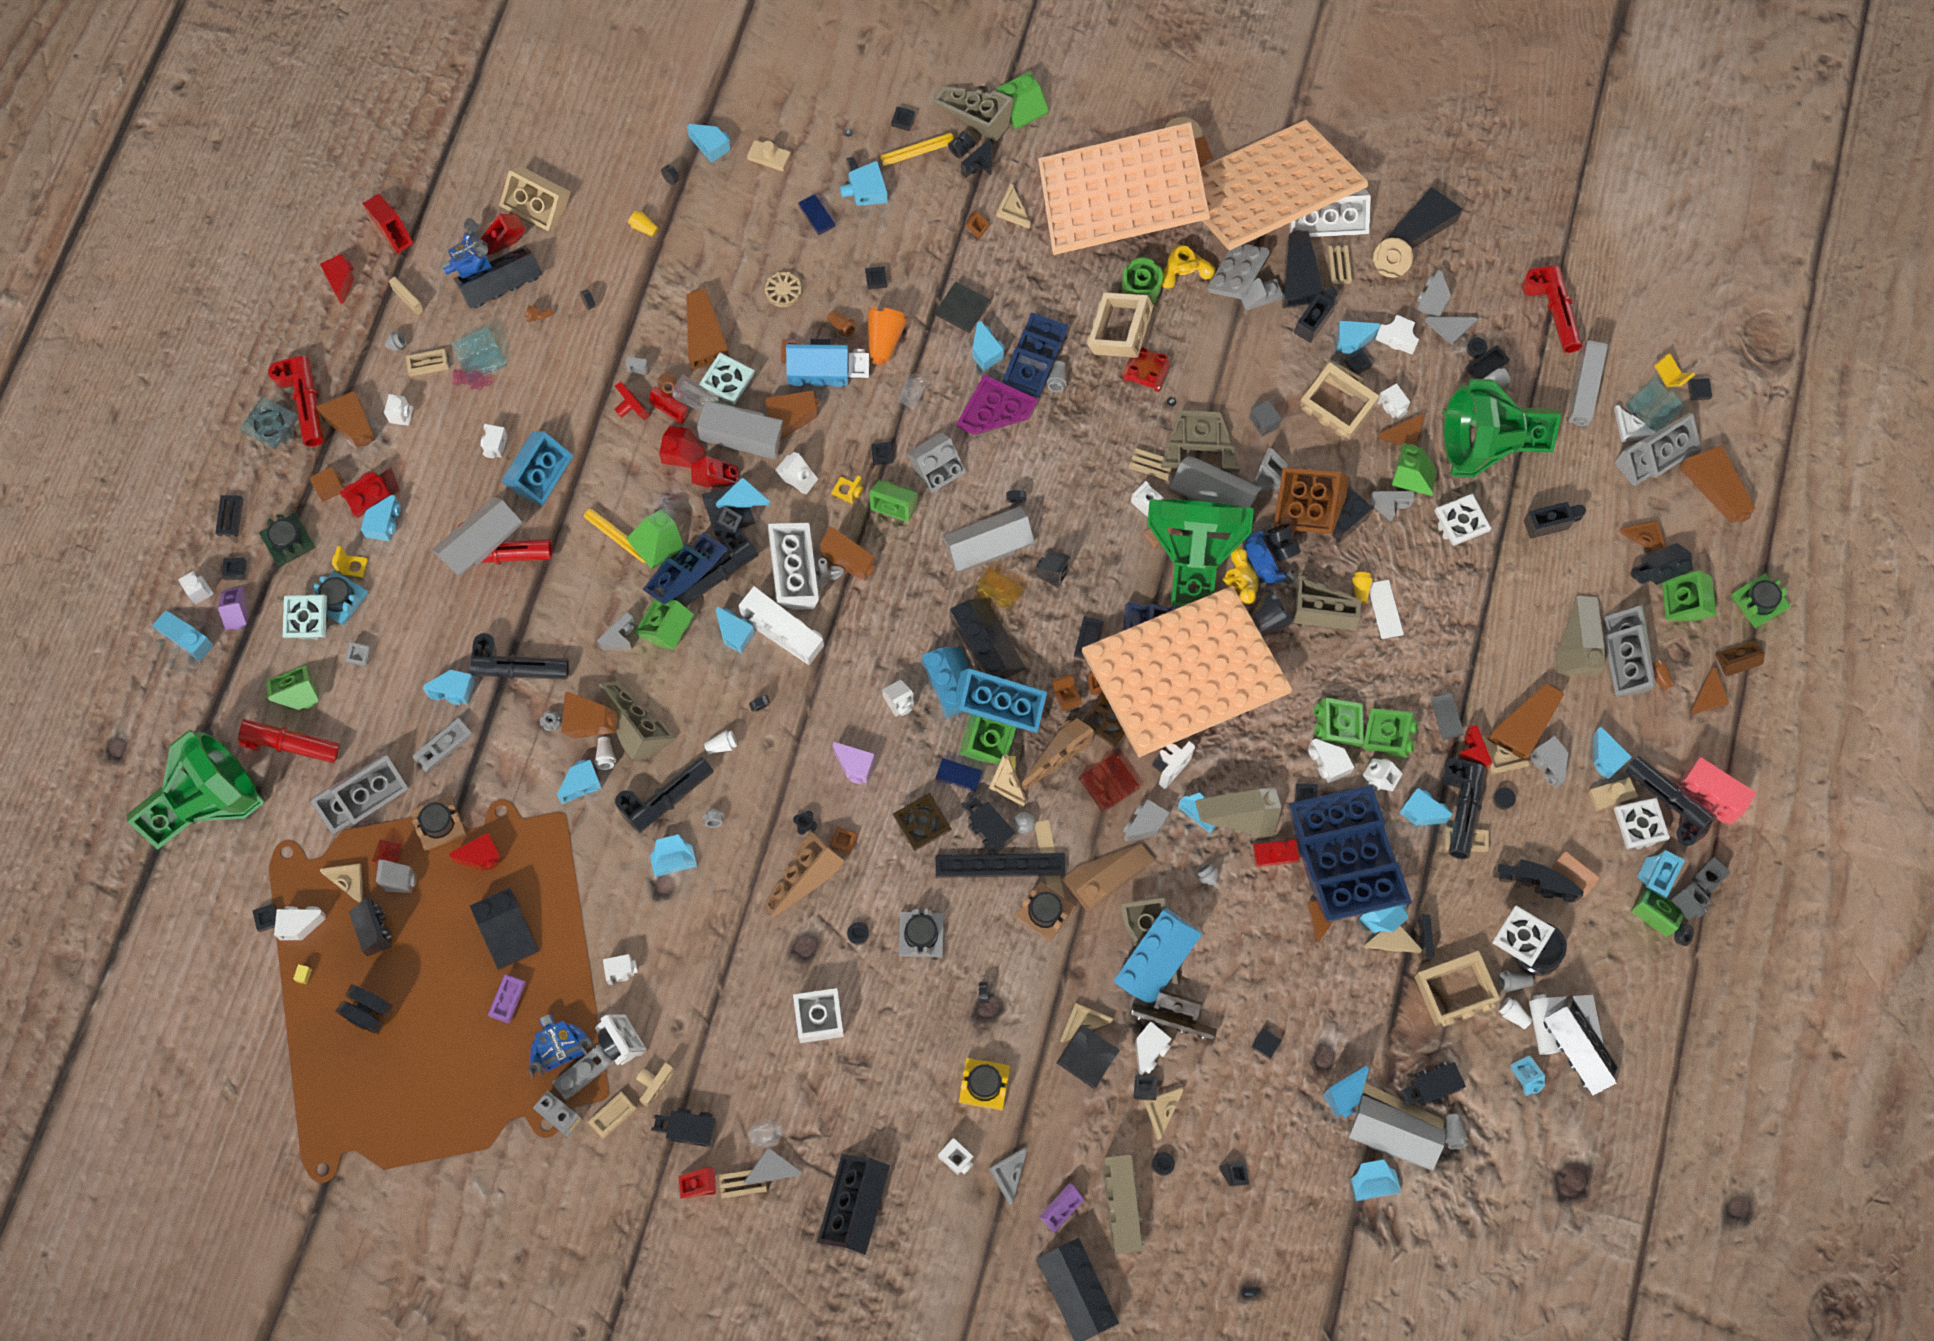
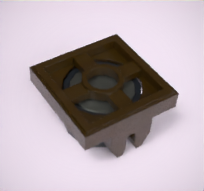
M1103 693L1083 718L1082 722L1091 727L1096 735L1116 748L1120 741L1125 739L1126 734Z
M930 793L893 813L901 834L905 836L906 842L911 845L914 852L952 830Z

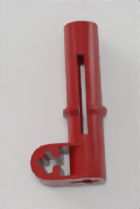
M1548 266L1529 270L1522 283L1523 292L1529 296L1547 294L1549 301L1547 307L1552 312L1562 351L1564 353H1573L1580 350L1583 345L1571 307L1573 301L1568 296L1560 267Z
M297 356L272 363L269 366L268 375L276 385L281 388L293 386L294 393L292 398L296 401L303 445L307 447L321 445L324 439L319 411L316 407L318 406L316 400L318 392L314 388L309 358Z
M551 539L503 541L481 563L500 565L501 562L551 560L553 556Z
M247 719L242 720L238 733V744L246 749L258 751L261 745L275 748L277 752L282 750L333 764L336 761L340 743L290 731L285 726L278 728Z

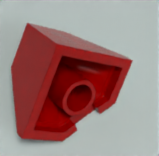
M669 425L662 437L659 456L662 464L691 468V464L702 459L706 451L689 428Z

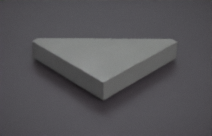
M1427 317L1425 323L1449 344L1453 345L1478 319L1476 317Z
M767 1148L743 1183L748 1185L798 1177L802 1172Z
M1026 1148L989 1168L1009 1206L1014 1201L1027 1152Z

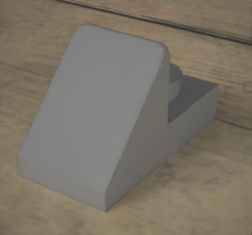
M1257 278L1251 284L1245 297L1240 300L1245 311L1281 300L1283 293L1276 279L1262 283L1261 279Z
M1414 491L1372 492L1369 502L1384 517L1392 521L1395 515V507L1398 509L1411 507L1414 501Z
M628 612L597 640L602 650L632 649L629 641L623 637L630 634L636 625L633 617Z

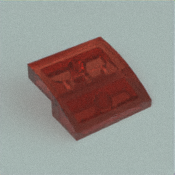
M1117 754L1101 761L1096 767L1081 774L1078 778L1102 813L1140 789V786Z

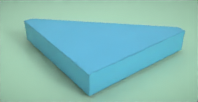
M744 478L740 479L716 503L718 508L724 506H735L737 508L770 505V501Z

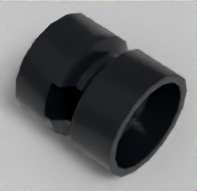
M1290 523L1276 526L1266 532L1269 544L1274 546L1272 552L1276 561L1289 559L1301 552L1297 540L1293 539L1295 534Z

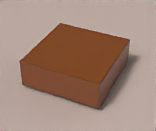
M836 827L830 847L834 850L851 854L857 833Z

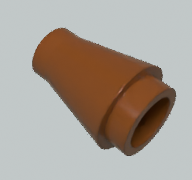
M832 310L827 315V320L841 336L849 337L854 333L856 324L853 319L837 313L835 310Z
M663 373L659 376L657 384L659 389L669 394L676 389L678 381L672 373ZM666 384L672 385L671 387H665Z
M1661 659L1653 662L1655 681L1664 691L1674 686L1675 684L1666 662L1663 663Z

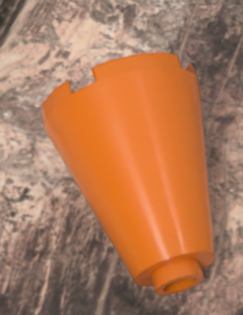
M872 307L868 310L869 358L876 365H884V363L889 362L908 317H904V313L897 310L884 308L883 311H877L878 307Z

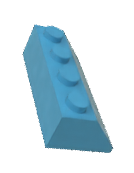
M972 669L960 672L956 689L958 710L1038 733L1047 692Z
M1165 908L1113 982L1131 995L1153 1005L1157 1000L1159 990H1164L1203 933L1169 908Z

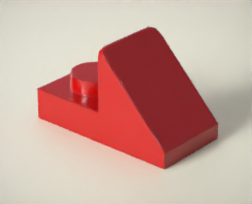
M1470 726L1464 735L1465 743L1470 749L1461 751L1457 757L1461 760L1483 765L1488 770L1493 764L1478 726Z
M704 1168L678 1176L680 1199L708 1196L716 1193L714 1168Z

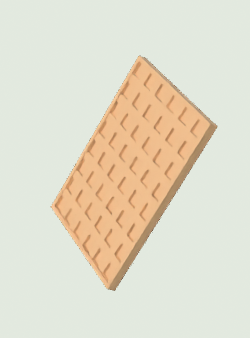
M1304 120L1200 167L1210 219L1202 221L1228 250H1232L1368 187V181L1307 120Z
M1191 122L1038 158L1054 255L1210 219Z
M1233 586L1082 648V653L1138 758L1290 694L1292 691Z

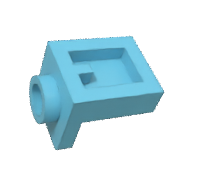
M1530 1055L1510 1065L1511 1071L1523 1085V1092L1526 1096L1538 1093L1545 1086V1075Z

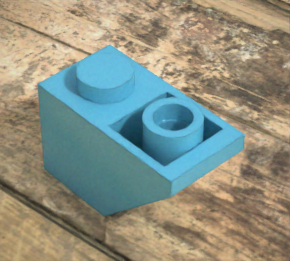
M979 321L976 326L972 357L982 370L986 371L1003 360L1005 349L1003 344L999 340L996 341L993 337L991 329Z
M390 495L366 510L361 531L366 538L390 541L391 534L394 535L396 530V516H399L401 505L395 496Z
M717 607L716 614L724 644L742 654L755 634L753 624L745 618L739 619L727 608L723 610Z
M449 670L424 684L423 689L430 699L438 701L446 699L454 705L468 704L475 680L471 674Z
M1419 788L1399 812L1416 826L1447 823L1453 815L1445 804L1436 802L1432 799L1433 797L1429 792Z

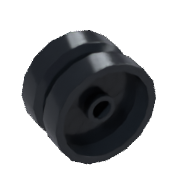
M1550 923L1547 924L1555 928L1532 967L1515 957L1517 964L1529 974L1536 976L1551 974L1559 967L1566 955L1567 943L1565 937L1557 927Z
M351 984L345 995L356 1004L353 1005L346 1001L340 1002L335 1012L347 1019L346 1021L379 1035L384 1023L375 1017L374 1014L381 1017H389L394 1006L373 993Z

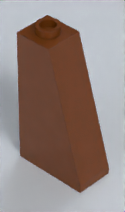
M696 289L686 294L688 359L691 370H695L712 364L719 353L729 357V352L706 289Z
M1722 445L1688 457L1683 461L1680 466L1683 473L1730 523L1738 520L1741 523L1751 518V514L1756 508Z
M1544 684L1491 733L1488 740L1513 752L1514 755L1526 761L1562 700L1564 693L1554 685Z

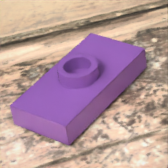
M505 974L488 1016L510 1024L525 988L526 981Z
M1069 1183L1039 1217L1055 1233L1085 1198L1075 1186Z

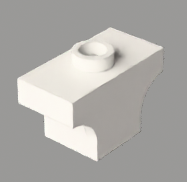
M1396 315L1395 320L1391 324H1381L1375 340L1389 345L1392 349H1399L1413 355L1419 339L1413 334L1415 322Z
M796 452L787 455L776 469L785 483L791 484L803 494H807L818 480L803 458Z

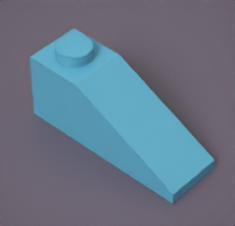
M166 610L152 625L154 629L200 662L214 647L206 636Z

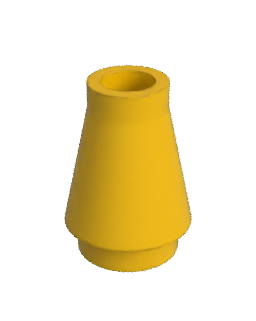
M634 211L628 221L631 228L648 234L651 237H654L659 229L642 211Z
M1366 572L1354 573V578H1352L1355 598L1361 600V604L1368 603V596L1373 581L1371 574Z

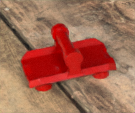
M1141 347L1138 358H1129L1122 372L1123 381L1128 382L1129 380L1153 388L1155 392L1159 393L1163 379L1170 367L1168 356Z

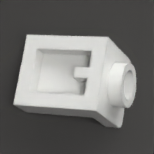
M853 349V353H849L848 377L869 378V353H865V349Z

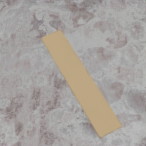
M1049 820L1035 822L1040 853H1055ZM1045 876L1046 885L1064 898L1060 876Z
M1365 1083L1363 1093L1443 1130L1444 1119L1412 1104L1405 1107V1101Z

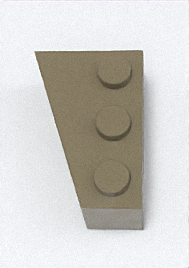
M1299 575L1295 591L1293 623L1356 631L1360 620L1361 600L1337 590L1334 592L1324 588L1323 584L1312 583L1305 580L1306 577Z

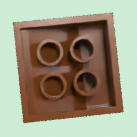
M1283 467L1273 528L1290 523L1293 531L1333 534L1346 499L1349 477L1341 472Z

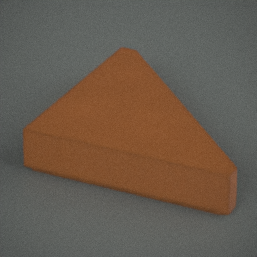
M1425 414L1418 415L1381 432L1378 439L1401 446L1403 443L1416 445Z
M1658 520L1622 527L1619 530L1622 535L1653 552L1667 547Z
M1716 668L1710 670L1690 711L1691 715L1729 704Z
M1317 901L1308 902V908L1317 943L1320 942L1333 921L1326 922Z

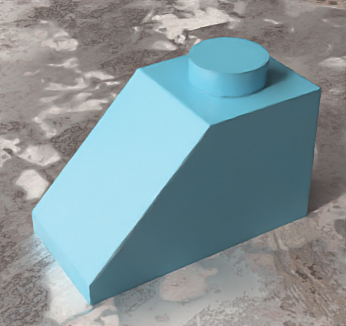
M696 124L687 125L688 136L711 163L730 151V138L726 132H721L718 127Z
M1340 321L1337 328L1336 351L1351 354L1360 350L1377 336L1380 323Z
M1600 727L1592 735L1593 764L1600 775L1606 776L1609 779L1631 759V756Z
M581 760L570 767L557 793L561 804L602 789L591 760Z

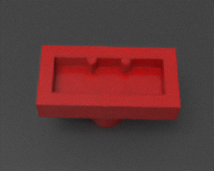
M620 381L615 385V388L625 399L614 408L621 418L632 409L644 421L651 416L625 384Z
M656 386L650 391L651 405L680 424L687 420L688 407L680 403L685 398V394L680 389H676L671 395H668Z
M1296 839L1253 844L1252 846L1256 867L1299 862Z

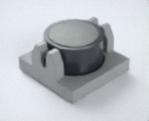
M914 909L912 912H900L899 957L943 958L944 913H932L928 909H925L924 912H920L919 909Z

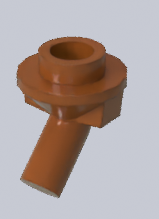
M533 303L532 307L528 305L524 317H527L526 322H531L536 319L541 320L550 317L554 313L552 308L539 312L536 304Z

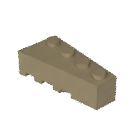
M1132 1154L1105 1157L1102 1162L1113 1255L1141 1252L1142 1246H1145L1144 1232H1140L1139 1223H1142L1141 1209L1137 1207L1139 1191L1134 1181L1136 1169L1135 1163H1132Z

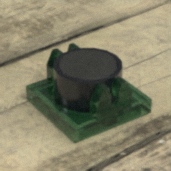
M296 512L286 518L284 515L277 514V521L268 519V528L258 532L279 568L316 548Z

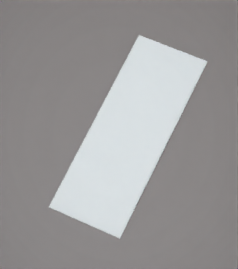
M1389 580L1372 583L1369 594L1381 639L1404 635Z

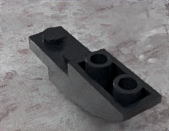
M1523 859L1516 864V867L1498 864L1493 871V877L1499 878L1501 882L1517 881L1523 886L1536 885L1535 893L1541 894L1543 898L1552 899L1559 897L1563 898L1565 902H1576L1584 893L1575 883L1557 871Z

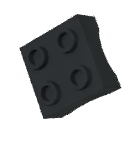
M736 483L719 491L702 494L712 527L723 507L718 508L716 503ZM727 507L743 516L738 525L739 528L755 524L750 507ZM713 528L716 536L721 535L722 531Z
M1082 1025L1058 1059L1057 1064L1091 1088H1096L1120 1050L1103 1040L1085 1025Z

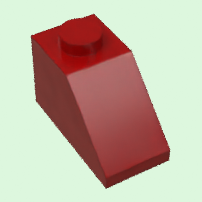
M499 213L480 240L487 243V254L492 255L515 244L526 231V228L518 215Z
M339 254L320 263V266L340 304L345 302L354 281L351 273L354 268L349 259L345 260L342 254Z
M488 833L448 853L455 863L480 870L493 869L503 860Z

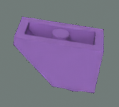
M243 587L221 592L218 610L225 630L231 628L238 630L247 625L248 612Z

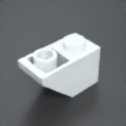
M902 680L882 690L883 698L895 717L900 714L901 716L908 714L914 707L913 692Z
M1318 739L1311 741L1308 749L1309 754L1313 760L1317 761L1319 765L1318 771L1323 779L1326 778L1328 784L1351 774L1354 766L1344 748Z
M293 906L277 909L274 936L279 940H303L326 919V914L319 907L314 906L306 907V910H298L297 907Z
M1152 1022L1146 1026L1135 1041L1138 1074L1141 1076L1145 1072L1149 1074L1157 1065L1155 1062L1156 1058L1159 1055L1163 1057L1171 1048L1168 1045L1171 1038Z

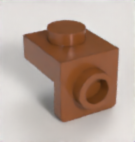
M1072 674L1052 680L1054 695L1062 711L1082 705Z

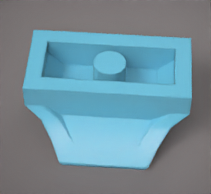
M1201 793L1183 796L1179 801L1178 808L1211 834L1216 829V826L1201 822L1195 803L1197 799L1206 797Z
M679 834L656 840L654 851L650 854L655 877L697 867L693 846L686 843Z
M1664 850L1657 856L1646 857L1637 877L1645 884L1648 890L1665 899L1685 860Z
M1405 904L1363 914L1360 920L1376 934L1380 931L1394 932L1409 916L1406 912Z
M1385 1159L1362 1163L1357 1174L1351 1178L1355 1201L1401 1193L1396 1170L1391 1169Z

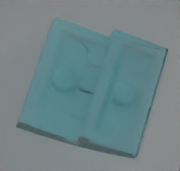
M488 326L451 342L470 382L507 366Z
M1656 378L1651 380L1625 404L1638 419L1646 423L1645 425L1655 432L1662 429L1685 408L1673 392L1668 394Z

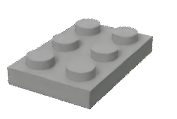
M1243 244L1229 250L1207 287L1209 293L1243 299L1269 255L1268 249Z

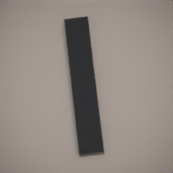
M1065 853L935 855L936 878L1065 876Z

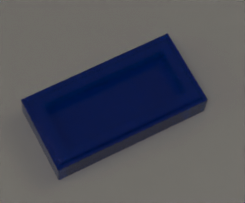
M815 194L798 203L799 208L818 236L835 227L834 221Z
M942 758L936 774V780L976 792L983 771Z

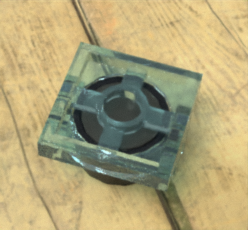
M261 397L240 427V431L276 449L280 442L288 444L287 435L293 437L294 429L292 425L298 416L294 412Z

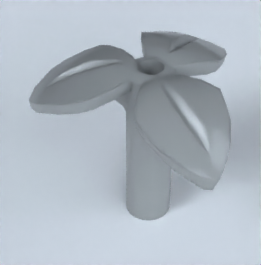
M813 554L815 571L820 573L816 575L817 588H822L826 585V577L836 580L844 573L842 567L832 566L828 569L827 560Z

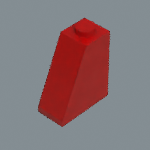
M379 193L362 203L370 219L397 254L414 244L398 214Z

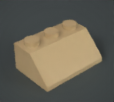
M520 166L509 170L499 206L547 231H551L565 211L571 192Z

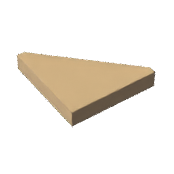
M1010 184L996 216L1030 229L1031 222L1025 213L1020 198H1018L1014 185Z
M1482 736L1493 762L1488 769L1490 775L1529 765V761L1519 758L1513 752L1490 742Z
M1005 753L989 789L1024 806L1027 802L1010 758Z
M360 863L320 869L324 876L360 903L364 900L363 874Z
M1401 926L1394 932L1381 931L1364 946L1366 949L1372 948L1417 954L1422 951Z
M1075 1003L1060 1042L1064 1043L1071 1040L1082 1025L1093 1031L1112 1023L1113 1018Z
M1183 1087L1158 1095L1156 1101H1143L1157 1141L1161 1140L1184 1091Z

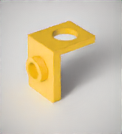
M1666 354L1654 364L1666 387L1682 386L1695 375L1694 372L1681 373L1671 354Z
M857 476L854 482L840 477L831 492L832 495L853 504L856 498H859L863 492L862 477ZM849 485L848 494H841L839 492L840 486Z
M337 546L332 558V565L336 571L344 576L364 578L368 559L349 556L345 553L342 546ZM351 563H361L360 570L357 572L350 571Z

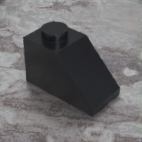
M1048 552L1046 557H1041L1036 565V568H1038L1037 577L1059 588L1069 572L1071 557L1066 554Z

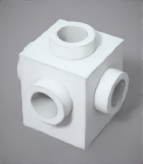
M1373 758L1363 776L1369 782L1368 785L1373 786V789L1393 791L1402 773L1390 760Z

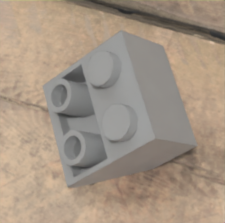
M942 433L937 434L907 452L915 471L931 493L966 473L951 439Z

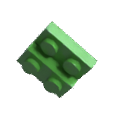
M1324 698L1317 702L1314 707V716L1317 717L1314 735L1318 737V740L1335 746L1339 744L1361 746L1364 744L1363 704Z
M1371 708L1363 745L1364 750L1383 752L1387 756L1408 758L1409 752L1413 753L1415 743L1412 740V735L1418 731V720H1416L1412 712Z

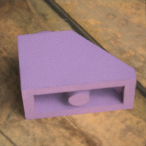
M833 742V752L846 777L853 783L861 784L863 782L867 784L875 762V755Z

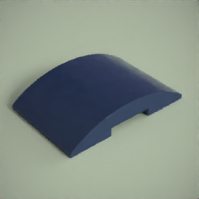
M1372 785L1289 804L1303 865L1317 904L1326 922L1412 903L1399 862H1396L1384 828L1385 821Z

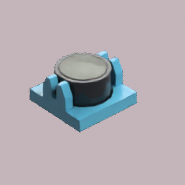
M333 570L328 578L326 576L319 578L321 584L315 583L313 591L315 595L327 596V616L344 626L369 593Z

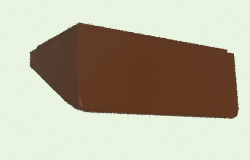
M1754 641L1716 653L1718 662L1726 676L1764 664L1765 653Z

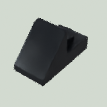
M989 139L961 162V174L967 178L970 174H975L980 167L991 175L992 142Z

